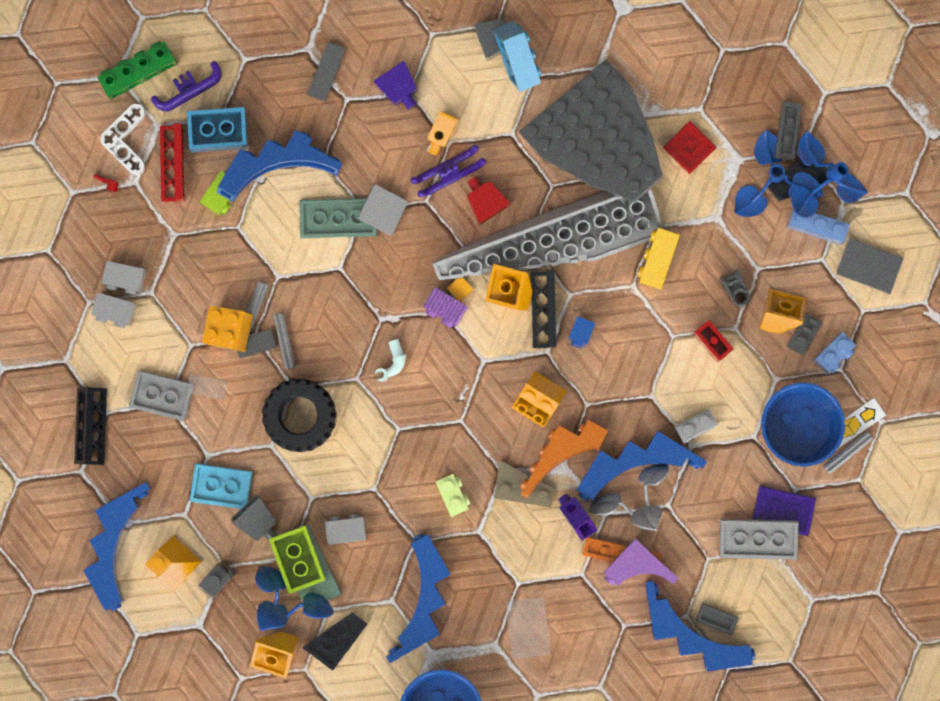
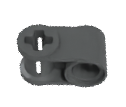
M734 270V273L724 278L720 277L721 285L728 294L732 304L737 308L746 306L750 300V295L738 270ZM743 294L746 298L745 302H737L735 296Z

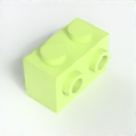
M454 474L435 481L451 517L469 510L468 505H470V501L466 494L462 495L460 488L463 485L459 476L454 477Z

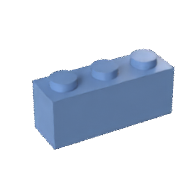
M792 209L786 228L842 245L845 242L850 224L816 213L810 217L802 218Z

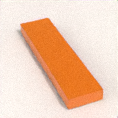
M587 537L582 555L613 562L627 546ZM649 551L659 561L661 560V553Z

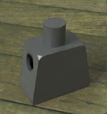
M505 19L474 24L486 61L501 54L492 29L507 24Z
M257 494L230 519L237 528L256 541L262 536L269 541V539L278 535L272 528L276 524V520Z
M222 560L208 573L198 585V588L210 599L214 600L237 572Z

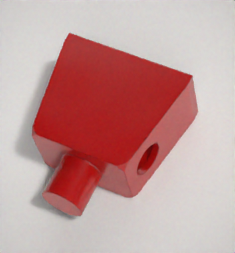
M476 176L467 182L472 189V192L467 195V199L479 225L510 206L509 201L490 181L482 185Z

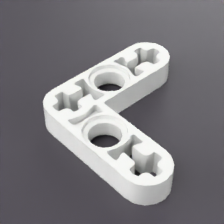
M139 104L131 105L102 133L100 138L102 145L131 174L136 176L141 175L145 171V164L122 140L145 118L146 112ZM134 109H141V111L139 112L141 116H134L132 118V121H134L133 124H131V122L127 118H125L127 115L129 116V118H131L134 115V113L132 112ZM125 121L128 123V129L123 132L119 131L118 124ZM113 129H115V131L121 135L119 138L117 135H115L112 138V140L114 141L112 144L109 142L105 144V142L107 141L105 137H111L115 134L112 131ZM126 148L128 155L125 158L118 157L119 149ZM130 158L136 164L140 162V170L137 171L135 169L132 171L133 166L129 162L126 165L125 162L130 160Z

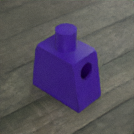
M404 61L374 80V85L395 106L403 102L406 108L410 110L417 105V102L412 97L417 92V88Z
M564 494L559 498L558 501L562 505L560 506L562 514L581 541L597 531L593 521L576 497L571 499L568 494Z

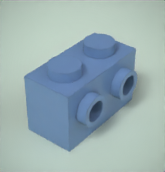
M842 332L813 361L826 374L830 371L834 373L841 366L839 362L844 357L848 359L855 353L853 348L856 345Z

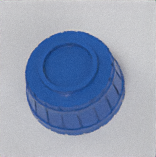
M794 383V385L791 384L781 388L780 391L778 390L767 402L762 414L761 430L767 447L777 458L790 465L807 467L824 462L837 451L836 449L842 443L845 433V417L838 400L828 390L816 384Z
M432 670L415 678L405 689L400 701L482 700L476 687L466 677L449 670Z

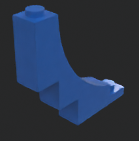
M657 431L646 450L628 441L617 460L600 451L576 491L579 492L578 496L586 501L589 499L594 500L598 492L609 481L631 468L649 464L682 467L687 459L689 460L688 465L698 469V467L704 468L707 461Z
M148 482L95 510L106 531L89 540L100 561L83 571L105 611L110 609L113 612L122 607L121 603L125 601L116 575L117 548L127 523L140 508L135 498L138 497L140 500L148 496V491L152 490Z
M423 533L413 538L414 542L411 543L420 568V596L410 623L398 637L402 647L399 648L397 645L388 651L389 655L386 658L389 663L440 635L430 613L446 603L436 588L435 583L451 575L428 534L425 536Z
M654 581L645 582L654 640L677 637L679 655L703 653L705 671L707 672L753 665V660L756 659L754 648H750L748 644H721L696 634L678 618L666 598L656 600V596H659L658 584L654 585Z

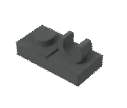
M805 313L803 324L796 328L786 347L804 356L822 322Z

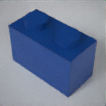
M577 316L568 341L571 342L570 345L579 349L582 346L586 347L595 323Z

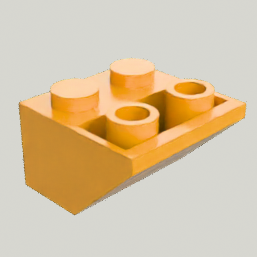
M534 371L512 408L544 428L567 391Z

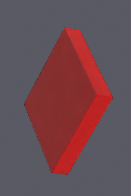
M691 121L663 146V149L689 175L717 148Z

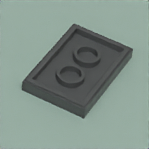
M849 238L836 275L891 294L903 258Z

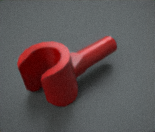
M94 174L93 178L107 184L106 190L117 192L118 182Z

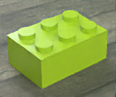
M307 526L269 539L289 594L327 580Z

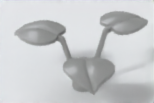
M649 466L639 474V482L645 483L646 507H639L633 513L623 501H620L621 495L619 493L610 492L598 497L590 506L589 512L596 515H609L621 505L631 515L630 520L633 525L640 527L641 530L657 531L658 523L662 517V509L656 505L649 506L648 486L660 484L666 478L669 466Z

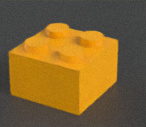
M209 305L202 343L245 352L253 315L244 311Z

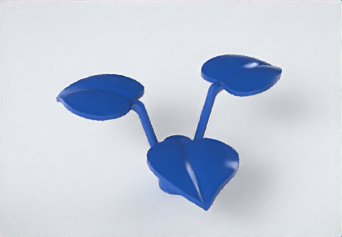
M765 130L761 134L754 149V156L759 164L767 165L770 163L769 179L760 192L754 186H745L738 191L735 197L734 212L742 217L757 216L765 210L767 199L762 194L771 182L779 183L784 179L787 184L791 185L788 190L790 198L792 191L797 187H804L810 193L820 185L814 177L804 172L796 173L793 176L792 182L788 179V176L785 175L784 167L776 164L783 159L774 158L777 137L769 130ZM822 188L812 196L816 199L823 195Z
M809 130L802 135L798 143V155L801 161L807 166L815 164L816 167L829 168L826 172L828 179L810 193L804 187H797L792 191L791 204L799 217L807 218L816 213L818 201L812 195L831 181L838 185L836 188L837 194L846 203H853L868 193L865 187L849 173L848 166L844 162H839L835 165L833 162L821 163L825 159V150L822 144L811 135Z
M272 567L258 568L255 576L257 586L265 592L271 593L275 591L276 593L274 603L264 601L258 606L257 623L260 631L285 626L290 615L300 607H303V613L311 618H327L334 614V610L327 599L318 593L304 595L303 602L287 612V608L284 605H278L279 590L286 588L281 572Z

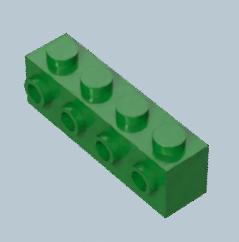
M158 41L152 44L149 50L145 52L141 50L134 54V58L130 60L124 59L117 63V67L105 69L100 73V76L97 78L110 100L177 65L165 41L162 43Z

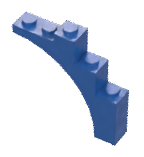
M295 130L286 148H283L277 141L267 140L257 158L250 151L240 149L218 185L217 193L234 202L241 191L253 180L276 169L293 166L311 167L337 176L341 170L342 163H340L338 158L334 156L329 157L324 154L320 148L311 147L312 138L303 131Z

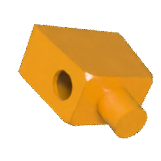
M443 111L439 112L427 138L431 141L427 149L429 153L437 156L441 146L447 147L460 119ZM439 131H442L444 134L441 140L437 137Z

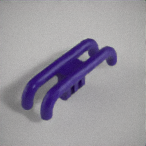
M212 61V75L199 83L195 82L190 71L186 72L188 80H185L183 75L179 76L183 82L179 84L176 78L173 79L180 94L165 102L160 101L154 95L151 97L152 103L158 110L168 112L210 89L221 79L222 71L216 61Z
M473 145L453 158L416 177H412L410 180L412 184L421 183L436 174H439L441 181L424 190H419L418 196L420 198L429 196L482 168L486 164L484 158H480L474 164L460 171L456 165L477 153L479 146Z

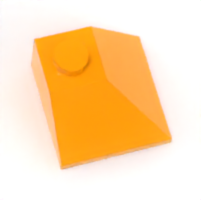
M493 264L485 301L515 310L529 311L533 291L528 273Z
M769 288L760 329L779 334L802 325L806 298Z
M172 536L145 565L176 590L202 561L175 536Z
M278 632L257 639L250 667L287 678L299 637Z

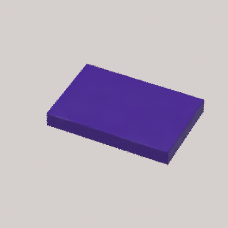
M759 486L752 519L798 520V534L808 536L816 498Z

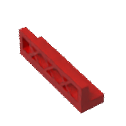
M173 123V126H160L161 202H185L183 125L181 123ZM164 130H174V139L170 143L164 137ZM171 147L174 150V158L169 162L165 158V152ZM170 166L174 168V178L171 181L165 176V171ZM172 185L175 188V197L166 198L165 190Z

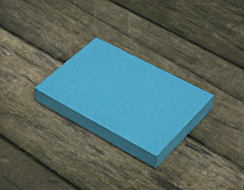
M195 463L190 501L241 509L249 501L253 472Z

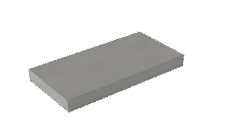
M720 519V558L797 560L798 520Z

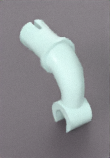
M399 339L388 342L393 356L391 367L387 369L379 368L375 371V374L384 373L383 378L378 379L380 382L387 381L389 377L398 374L404 368L407 355L404 354Z

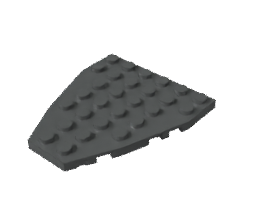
M607 59L519 131L520 135L545 162L551 163L560 170L572 174L578 180L595 189H602L614 196L624 197L630 202L634 203L663 179L653 136L631 85Z

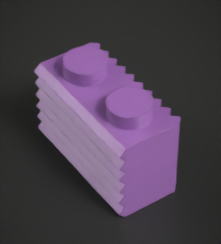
M435 287L423 308L426 309L425 313L432 318L438 316L443 319L442 324L451 328L452 326L457 327L468 306Z

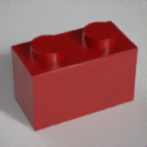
M710 320L693 333L717 363L734 350Z

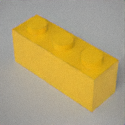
M657 227V230L652 231L650 241H653L651 248H646L643 259H646L644 267L640 266L637 277H640V283L662 289L680 236L679 233Z

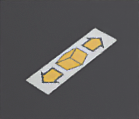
M874 398L845 418V433L839 448L886 416Z

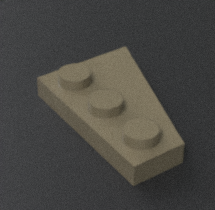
M500 460L494 495L495 499L551 508L554 488L540 481L528 499L521 495L523 490L520 487L525 478L529 480L530 476Z

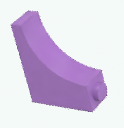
M635 538L603 572L606 574L604 579L612 586L614 583L619 586L626 579L639 574L658 575L667 579L672 584L678 579Z

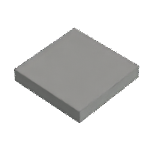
M374 184L357 219L392 236L408 201Z

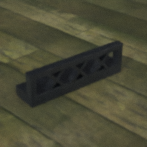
M555 270L531 272V287L533 291V349L556 348ZM535 276H546L547 284L542 289L535 284ZM535 287L539 290L537 294L535 293ZM546 287H547V294L543 292V290H544ZM540 293L547 298V303L542 308L536 304V298ZM541 312L547 317V323L543 327L536 322V317ZM547 325H548V333L544 330V328H545ZM536 326L540 328V330L537 333ZM541 331L548 336V344H537V335Z
M77 388L74 464L104 465L107 388ZM94 392H101L98 403L94 401ZM96 410L100 414V420L97 423L93 420V414ZM95 430L99 433V439L96 442L92 438V433ZM94 449L98 452V461H91Z

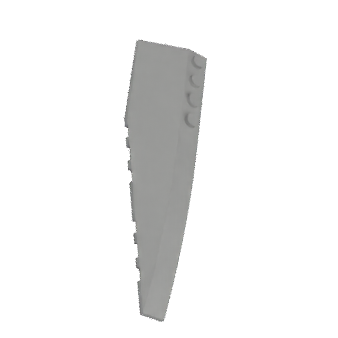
M651 189L634 203L626 200L624 197H617L610 192L604 191L504 229L432 262L438 280L461 278L466 275L477 276L482 273L492 272L493 264L516 270L541 268L545 265L557 266L561 263L570 262V264L585 260L589 262L650 241L652 231L657 230V227L664 228Z

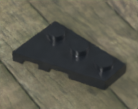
M801 159L785 171V175L788 176L791 182L793 176L800 172L811 175L819 184L828 179L825 167H816L815 164L807 166ZM783 179L779 183L771 182L767 189L779 202L789 198L788 190L791 185L787 184Z
M352 612L302 648L333 671L367 626V623Z

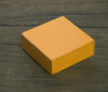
M463 277L457 278L447 288L455 299L460 302L474 290Z

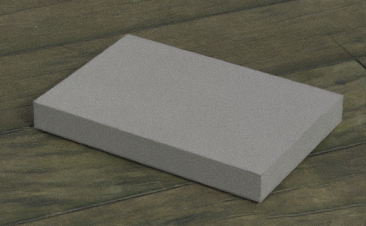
M138 370L129 408L185 421L194 384Z

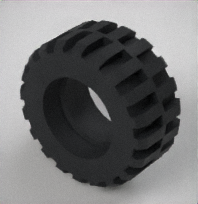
M302 378L289 379V381L282 382L279 386L273 388L270 391V395L266 397L265 405L262 408V422L267 435L281 448L293 452L312 451L323 445L332 435L331 433L335 428L337 418L335 404L330 394L318 383ZM298 397L310 400L317 409L316 424L311 430L302 434L289 431L284 426L281 418L284 405L289 400Z

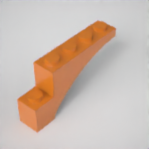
M590 420L587 421L586 425L581 424L577 432L580 436L561 426H558L556 430L552 429L548 436L550 440L548 446L544 445L539 453V456H541L539 462H534L529 471L532 475L529 480L525 478L520 487L523 490L521 495L528 499L539 482L562 462L589 450L595 449L598 451L608 434V430Z

